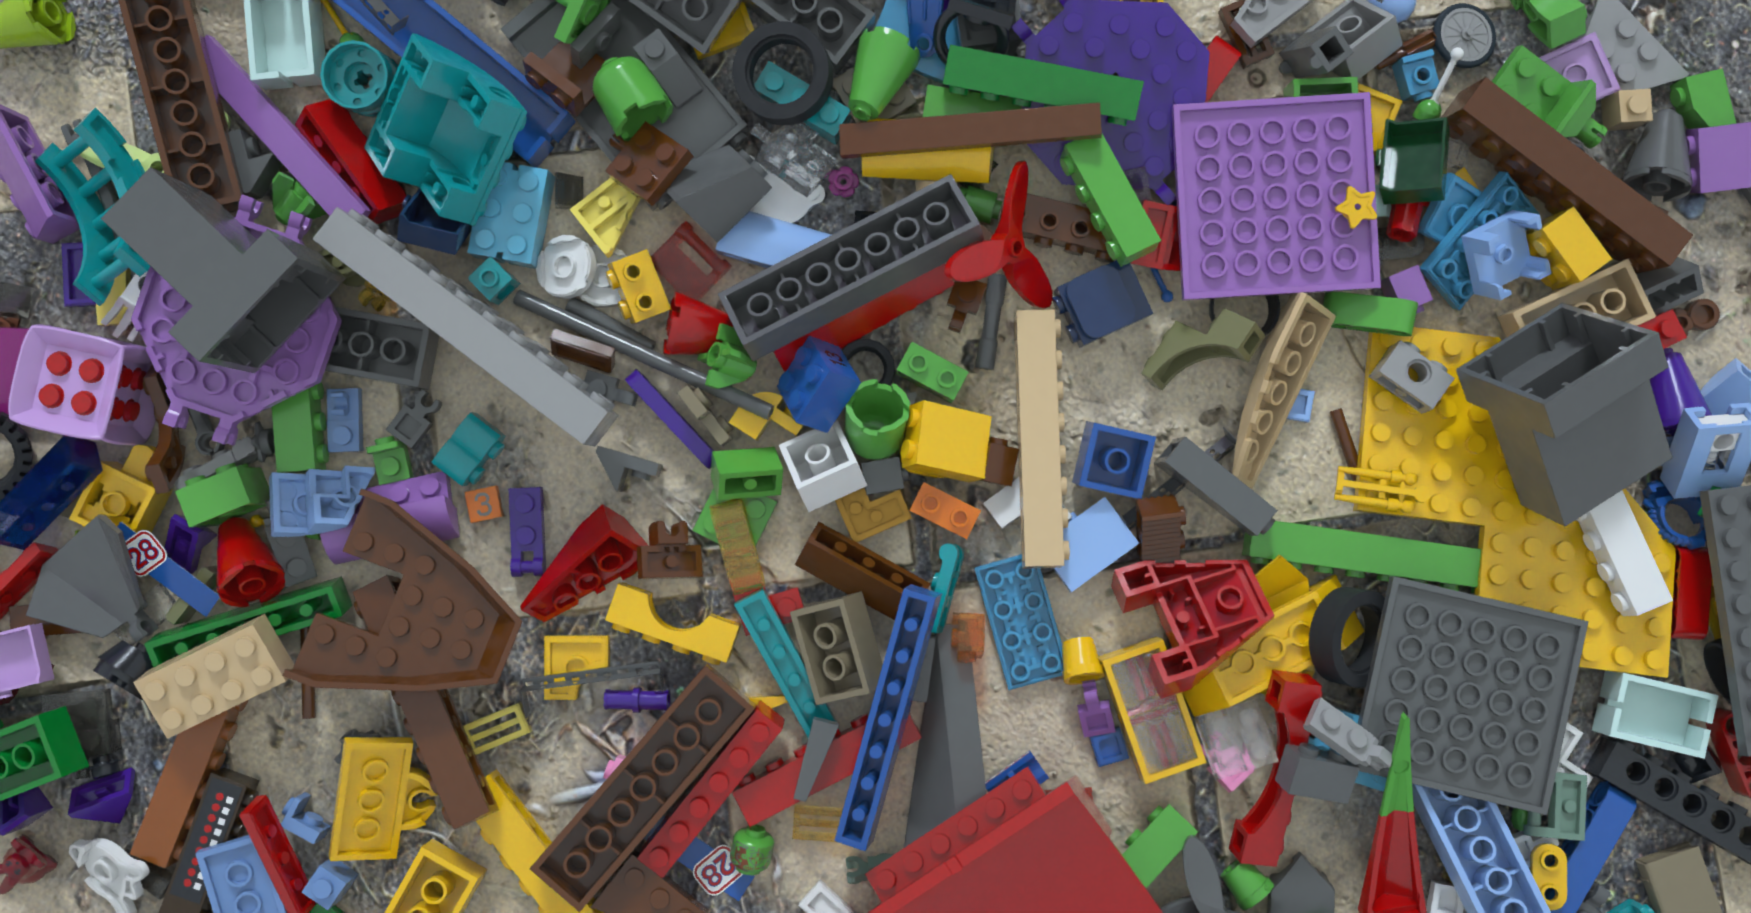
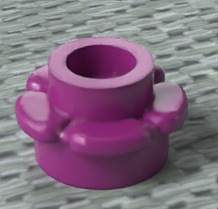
M842 166L839 170L835 169L829 174V189L835 196L850 197L855 193V188L859 186L857 174H854L853 170L849 167ZM842 179L846 180L845 185H842L840 183Z

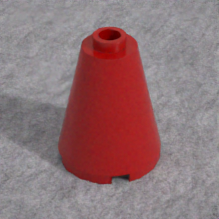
M675 291L666 324L668 340L664 339L663 354L670 356L708 353L710 347L715 342H722L716 339L719 324L724 323L731 327L734 326L726 312L684 293Z
M233 517L223 522L218 528L217 592L221 601L230 606L249 607L248 602L259 599L261 604L278 595L286 582L284 569L250 521L245 518Z

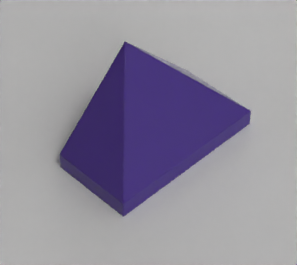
M131 767L72 788L68 815L71 818L120 824L132 798L135 770Z

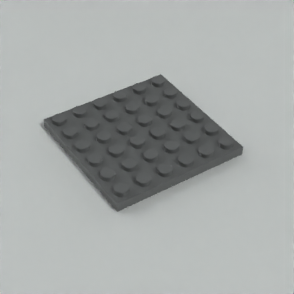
M1390 576L1358 724L1379 740V746H1383L1392 754L1400 717L1404 712L1410 719L1412 784L1547 815L1589 621ZM1357 764L1361 772L1386 778L1388 776V767L1377 771L1371 766L1365 767Z

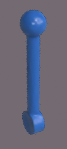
M1150 268L1162 292V301L1166 303L1173 300V293L1167 290L1158 269Z

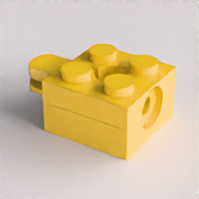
M135 445L131 449L124 465L114 461H98L69 519L85 527L97 515L102 514L106 515L116 526L122 522L136 533L141 530H147L152 533L173 491L171 489L170 492L157 494L153 483L147 480L145 466L156 447L151 445Z

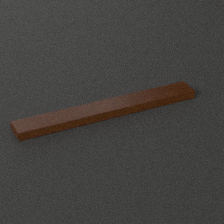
M1100 102L839 124L840 156L842 159L1102 138Z

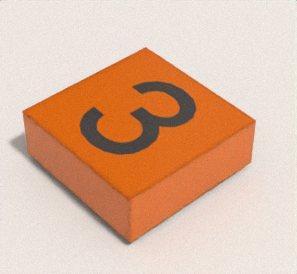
M498 486L464 492L470 523L504 517Z

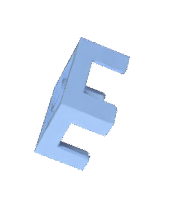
M1511 210L1461 236L1474 294L1501 301L1512 295L1511 290L1503 289L1502 286L1522 276L1540 280L1552 274L1549 260L1531 256L1525 228L1542 229L1540 214Z

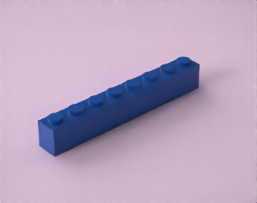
M912 584L903 589L834 841L866 851L874 841L942 593Z

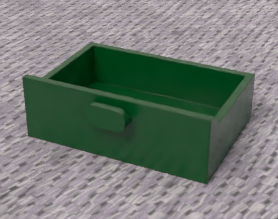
M1447 117L1403 122L1386 119L1383 149L1376 150L1375 160L1376 167L1381 166L1379 190L1384 205L1445 200L1450 137Z

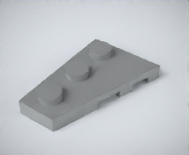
M1246 0L1230 26L1252 48L1314 0Z

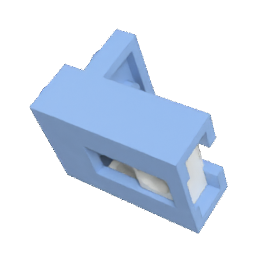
M1750 403L1730 404L1727 413L1724 415L1705 416L1706 409L1704 407L1683 409L1675 435L1666 437L1672 458L1661 465L1663 470L1660 479L1674 499L1700 497L1699 491L1710 490L1712 486L1721 488L1741 486L1751 461Z

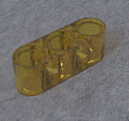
M742 498L710 505L711 518L734 596L766 587Z

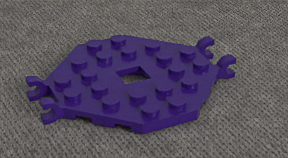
M1057 0L1064 10L1037 35L1020 18L1011 29L1026 44L1025 59L1113 75L1116 72L1119 77L1144 81L1135 121L1127 120L1126 126L1108 123V116L1101 115L1102 134L1131 187L1152 189L1165 204L1170 205L1176 199V195L1162 180L1175 169L1171 107L1174 104L1205 103L1210 55L1208 49L1172 7L1164 2ZM1033 101L1031 103V108L1044 107V103ZM1071 141L1027 144L1062 185H1076L1071 175L1067 176L1060 165V156L1065 144Z

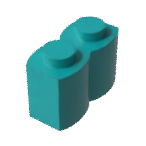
M470 412L457 427L451 438L439 450L431 463L459 485L467 486L469 483L474 485L484 475L486 470L482 467L489 458L494 460L504 449L505 445L502 442L506 435L479 414Z

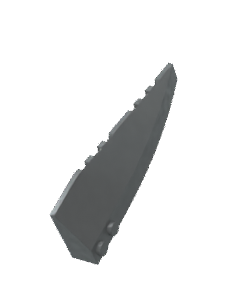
M968 622L945 624L943 632L935 633L934 635L936 640L927 703L924 705L922 717V738L918 744L903 848L986 794Z

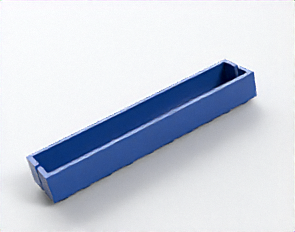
M331 0L400 58H402L412 33H415L453 51L499 81L516 97L527 111L526 124L523 130L518 131L513 142V151L532 167L538 168L554 149L550 144L551 141L554 139L559 143L575 124V119L566 109L559 107L543 90L534 88L520 71L434 0H382L399 20L409 15L406 26L395 32L393 36L360 0ZM365 0V3H366L371 9H373V7ZM384 10V13L389 14V11ZM381 12L377 13L381 19L385 18Z

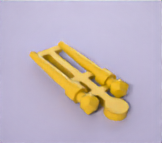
M1338 466L1334 499L1386 508L1387 511L1397 512V510H1401L1403 513H1410L1414 509V503L1408 500L1403 501L1404 497L1411 496L1416 502L1424 503L1431 498V491L1426 486H1419L1415 489L1406 488L1405 484L1411 486L1416 484L1417 475L1415 473L1402 474V471L1396 470L1388 472ZM1344 473L1380 479V484L1344 480ZM1387 480H1389L1390 483L1400 484V486H1387ZM1343 487L1378 492V498L1343 495ZM1386 493L1397 494L1398 499L1387 498L1386 500L1385 495Z

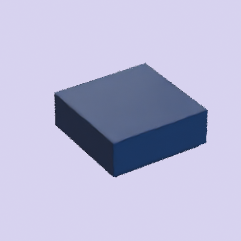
M1119 726L1115 727L1116 732L1089 737L1098 767L1129 759Z

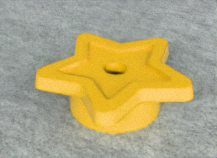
M1348 186L1346 189V199L1335 207V211L1343 214L1348 219L1351 229H1354L1362 219L1375 220L1377 219V214L1371 206L1375 192L1371 191L1361 194L1352 186ZM1355 204L1360 205L1359 210L1355 209Z

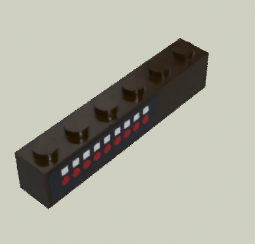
M225 767L210 773L159 913H213L195 853L199 849L237 839L244 835L246 828L239 814L259 795L256 789L260 780Z

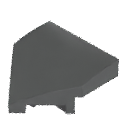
M1300 851L1292 857L1293 862L1280 873H1272L1269 876L1270 880L1274 883V887L1268 894L1267 913H1334L1335 889L1333 885L1329 882L1326 874L1316 869Z

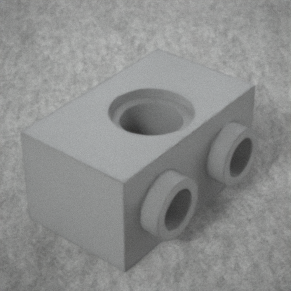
M1400 340L1388 348L1369 377L1422 414L1434 409L1454 380V377L1447 373L1448 370L1444 365L1434 360L1430 361L1421 355V351L1417 346ZM1409 368L1417 372V382L1410 379L1408 375Z

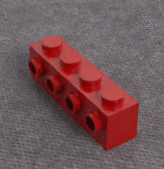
M331 99L304 106L295 126L372 211L368 218L376 224H380L399 217V214L404 209L402 208L403 200L407 196L405 190L396 180L382 176L364 148L368 138L353 121L349 111Z

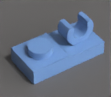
M326 389L328 452L364 451L362 389Z

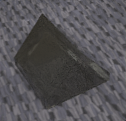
M556 172L555 209H570L583 199V177Z

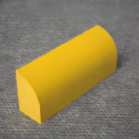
M876 118V119H873V120H868L867 122H872V121H884V120H896V119H880V118ZM995 147L862 157V177L938 181L951 174L955 182L989 183Z

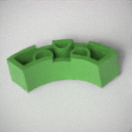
M1510 0L1515 10L1522 9L1531 21L1527 26L1529 30L1550 49L1586 33L1585 19L1587 18V10L1585 5L1579 0Z

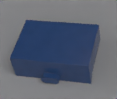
M419 188L413 197L407 195L403 200L402 208L404 209L399 214L397 240L456 255L470 234L472 225L438 216Z

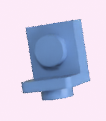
M304 792L295 798H290L282 811V815L285 817L281 825L291 833L315 844L325 838L331 826L324 823V819L320 815L310 811L304 812L311 797L309 793Z

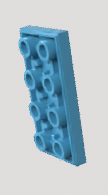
M1498 172L1480 196L1419 267L1424 276L1452 309L1461 310L1474 294L1461 236L1511 210L1539 214L1508 172Z
M1022 554L974 567L1008 690L1062 676V643L1041 568L1022 569Z

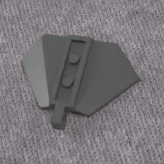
M102 514L97 515L42 565L26 616L101 638L108 636L128 622L130 624L129 633L136 643L159 629L157 624L143 610L148 606V603L142 597L123 532L106 515Z

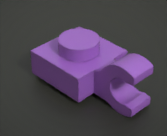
M1095 679L1082 681L1086 704H1080L1077 707L1084 738L1116 732L1109 699L1099 701Z

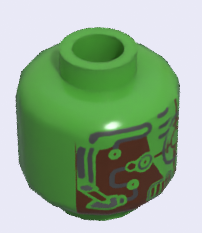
M758 824L751 827L748 825L736 831L733 836L730 860L738 872L753 876L769 867L774 849L772 835L763 826Z

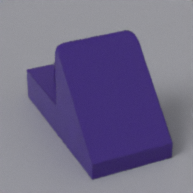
M174 514L170 519L164 549L170 559L190 574H193L198 568L202 548L217 536V533L207 527H189L185 516Z

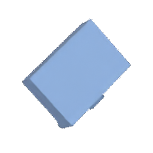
M1106 497L1099 500L1079 516L1074 511L1070 513L1072 518L1068 521V528H1063V540L1069 541L1070 557L1069 560H1064L1063 567L1053 568V570L1069 592H1073L1139 544Z

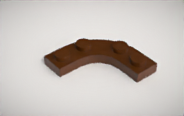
M152 364L143 377V389L147 395H150L154 405V417L159 427V438L157 447L145 466V474L147 480L153 483L156 493L160 494L170 492L178 479L184 464L186 447L181 445L179 439V429L182 428H174L162 424L171 401L165 391L167 388L160 373L156 372Z

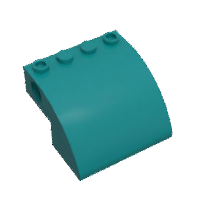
M412 33L364 148L383 177L420 187L438 216L475 226L479 216H483L486 211L487 199L491 190L499 183L500 170L505 160H508L512 155L513 142L518 131H522L526 124L527 111L507 88L487 72L453 51L425 37Z

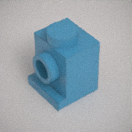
M1433 49L1402 57L1392 65L1402 102L1413 99L1414 103H1419L1432 98L1433 92H1435L1439 84L1432 58L1434 56ZM1417 72L1420 73L1421 80L1418 78Z

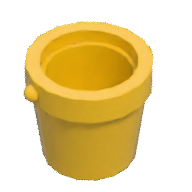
M1077 637L1062 643V676L1065 684L1079 685L1082 684V681L1093 679L1098 681L1104 678L1105 672L1099 660L1093 638Z

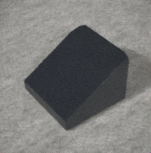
M1709 743L1705 759L1682 753L1673 755L1682 772L1692 778L1690 784L1722 773L1721 762Z

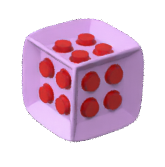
M32 325L21 345L13 376L8 404L9 419L27 427L75 438L102 440L116 445H143L151 435L156 421L151 397L143 389V377L152 366V362L145 350L147 347L50 325Z

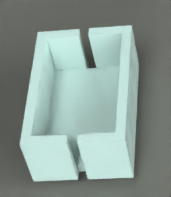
M244 0L250 80L264 90L293 88V83L299 87L322 85L320 72L322 61L326 56L321 1Z
M1605 671L1599 695L1605 698L1604 704H1597L1592 731L1705 759L1711 730L1688 724L1689 718L1712 724L1719 695L1623 672Z

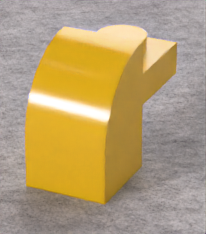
M759 392L752 395L774 405V410L769 420L738 407L728 422L757 441L771 420L795 436H799L805 427L795 422L788 407H785L783 412L779 410L784 399L781 395L773 392Z

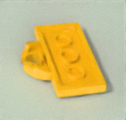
M344 737L329 847L330 861L397 859L401 830H414L426 825L425 821L436 808L435 801L427 799L417 803L413 802L412 799L418 793H427L431 797L437 795L429 784L430 775L420 768L410 767L414 744L412 737Z

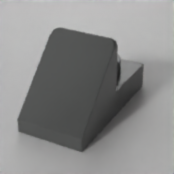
M241 129L228 132L243 193L254 199L263 198L273 178L282 166L281 161L273 153L259 156L261 155L259 143L255 137Z
M597 446L596 454L617 492H622L629 469H632L631 476L650 481L651 475L660 477L663 464L602 446Z

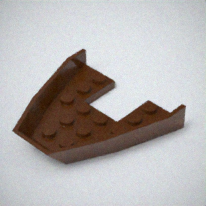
M361 488L359 495L365 498L345 543L343 552L403 574L381 631L378 635L322 613H316L293 669H285L282 676L313 688L423 692L497 684L523 621L471 564L397 503Z

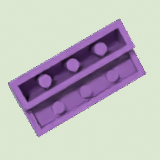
M443 471L366 488L368 491L393 500L440 540L445 541L460 537L457 508L452 502L450 477ZM364 496L357 505L347 527L320 533L325 552L335 565L361 559L343 552V548L364 501Z

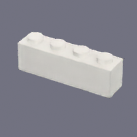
M1622 490L1576 519L1584 533L1583 541L1586 547L1593 552L1596 558L1598 574L1609 587L1611 602L1622 616H1638L1673 601Z

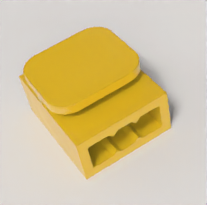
M926 400L910 405L906 433L900 451L902 468L910 473L937 479L945 477L968 483L985 479L992 416Z

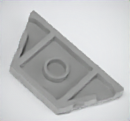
M1619 0L1596 1L1592 14L1587 18L1586 33L1583 37L1596 32L1621 90L1653 89L1660 85L1677 82L1689 75Z

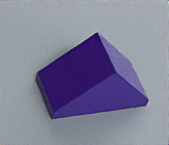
M39 787L0 801V835L4 836L29 826L53 808Z

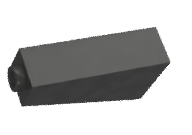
M1186 436L1173 439L1154 462L1156 466L1248 535L1258 536L1259 533L1264 535L1274 524L1275 519L1272 517L1278 510Z

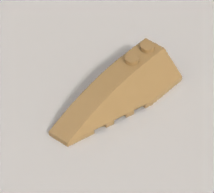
M1303 292L1290 295L1286 305L1282 307L1273 332L1266 340V346L1252 378L1242 411L1235 445L1232 474L1251 489L1255 485L1336 318L1335 314Z

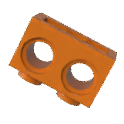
M922 482L909 508V511L965 539L968 538L981 510L925 482Z

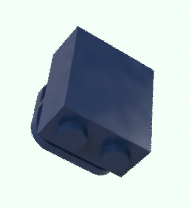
M1117 260L1058 286L1054 290L1055 296L1052 297L1058 314L1064 313L1069 324L1065 326L1070 341L1073 344L1077 342L1079 348L1154 314L1131 263L1120 267Z

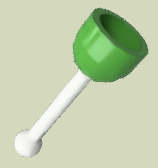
M1457 47L1451 51V60L1432 98L1423 100L1416 106L1412 114L1414 118L1418 120L1440 118L1442 109L1438 99L1457 61L1463 58V49Z

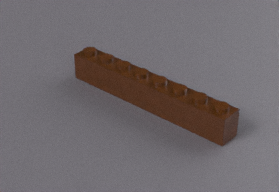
M386 575L352 592L356 600L354 602L355 611L361 619H364L368 628L367 631L379 635L401 583L399 577ZM391 690L395 703L402 707L405 714L403 719L405 728L410 735H414L417 742V756L420 762L427 766L431 775L429 777L431 789L436 795L440 796L443 803L442 814L445 821L452 825L453 829H458L498 811L497 803L448 690L423 692Z

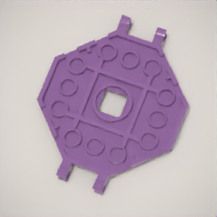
M241 195L238 211L234 218L256 239L269 229L305 246L302 238L309 231L313 219L291 211L285 233L254 223V219L260 215L264 203ZM151 266L147 271L131 317L136 331L140 332L147 346L145 350L156 372L160 373L167 389L165 391L171 401L162 424L186 429L189 420L188 408L220 418L212 441L225 445H235L238 436V423L321 383L342 323L329 296L256 373L199 362L168 333L193 306Z

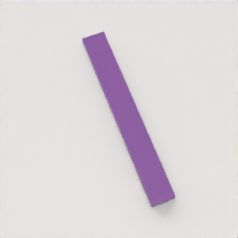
M206 35L205 42L220 95L329 216L336 207H339L346 212H349L352 208L361 215L363 214L368 217L372 211L262 89L250 80V76L215 37Z

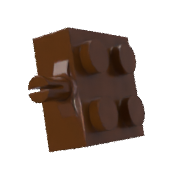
M645 121L629 141H624L620 135H612L615 140L610 138L609 144L620 152L605 172L621 187L635 197H640L653 207L694 156L688 149Z

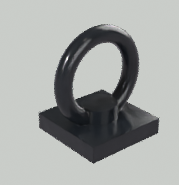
M949 0L947 9L938 17L933 30V44L940 60L946 65L949 52L946 44V31L951 21L962 14L967 20L976 24L989 25L992 23L997 35L996 45L992 52L1005 55L1009 46V29L1014 18L1016 0Z

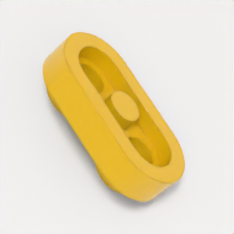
M1540 843L1531 851L1530 872L1549 909L1557 910L1567 900V857L1558 846L1551 843ZM1550 854L1555 857L1554 865L1546 866L1544 862L1545 857ZM1553 888L1555 890V897L1550 900L1546 899L1544 895L1545 890Z

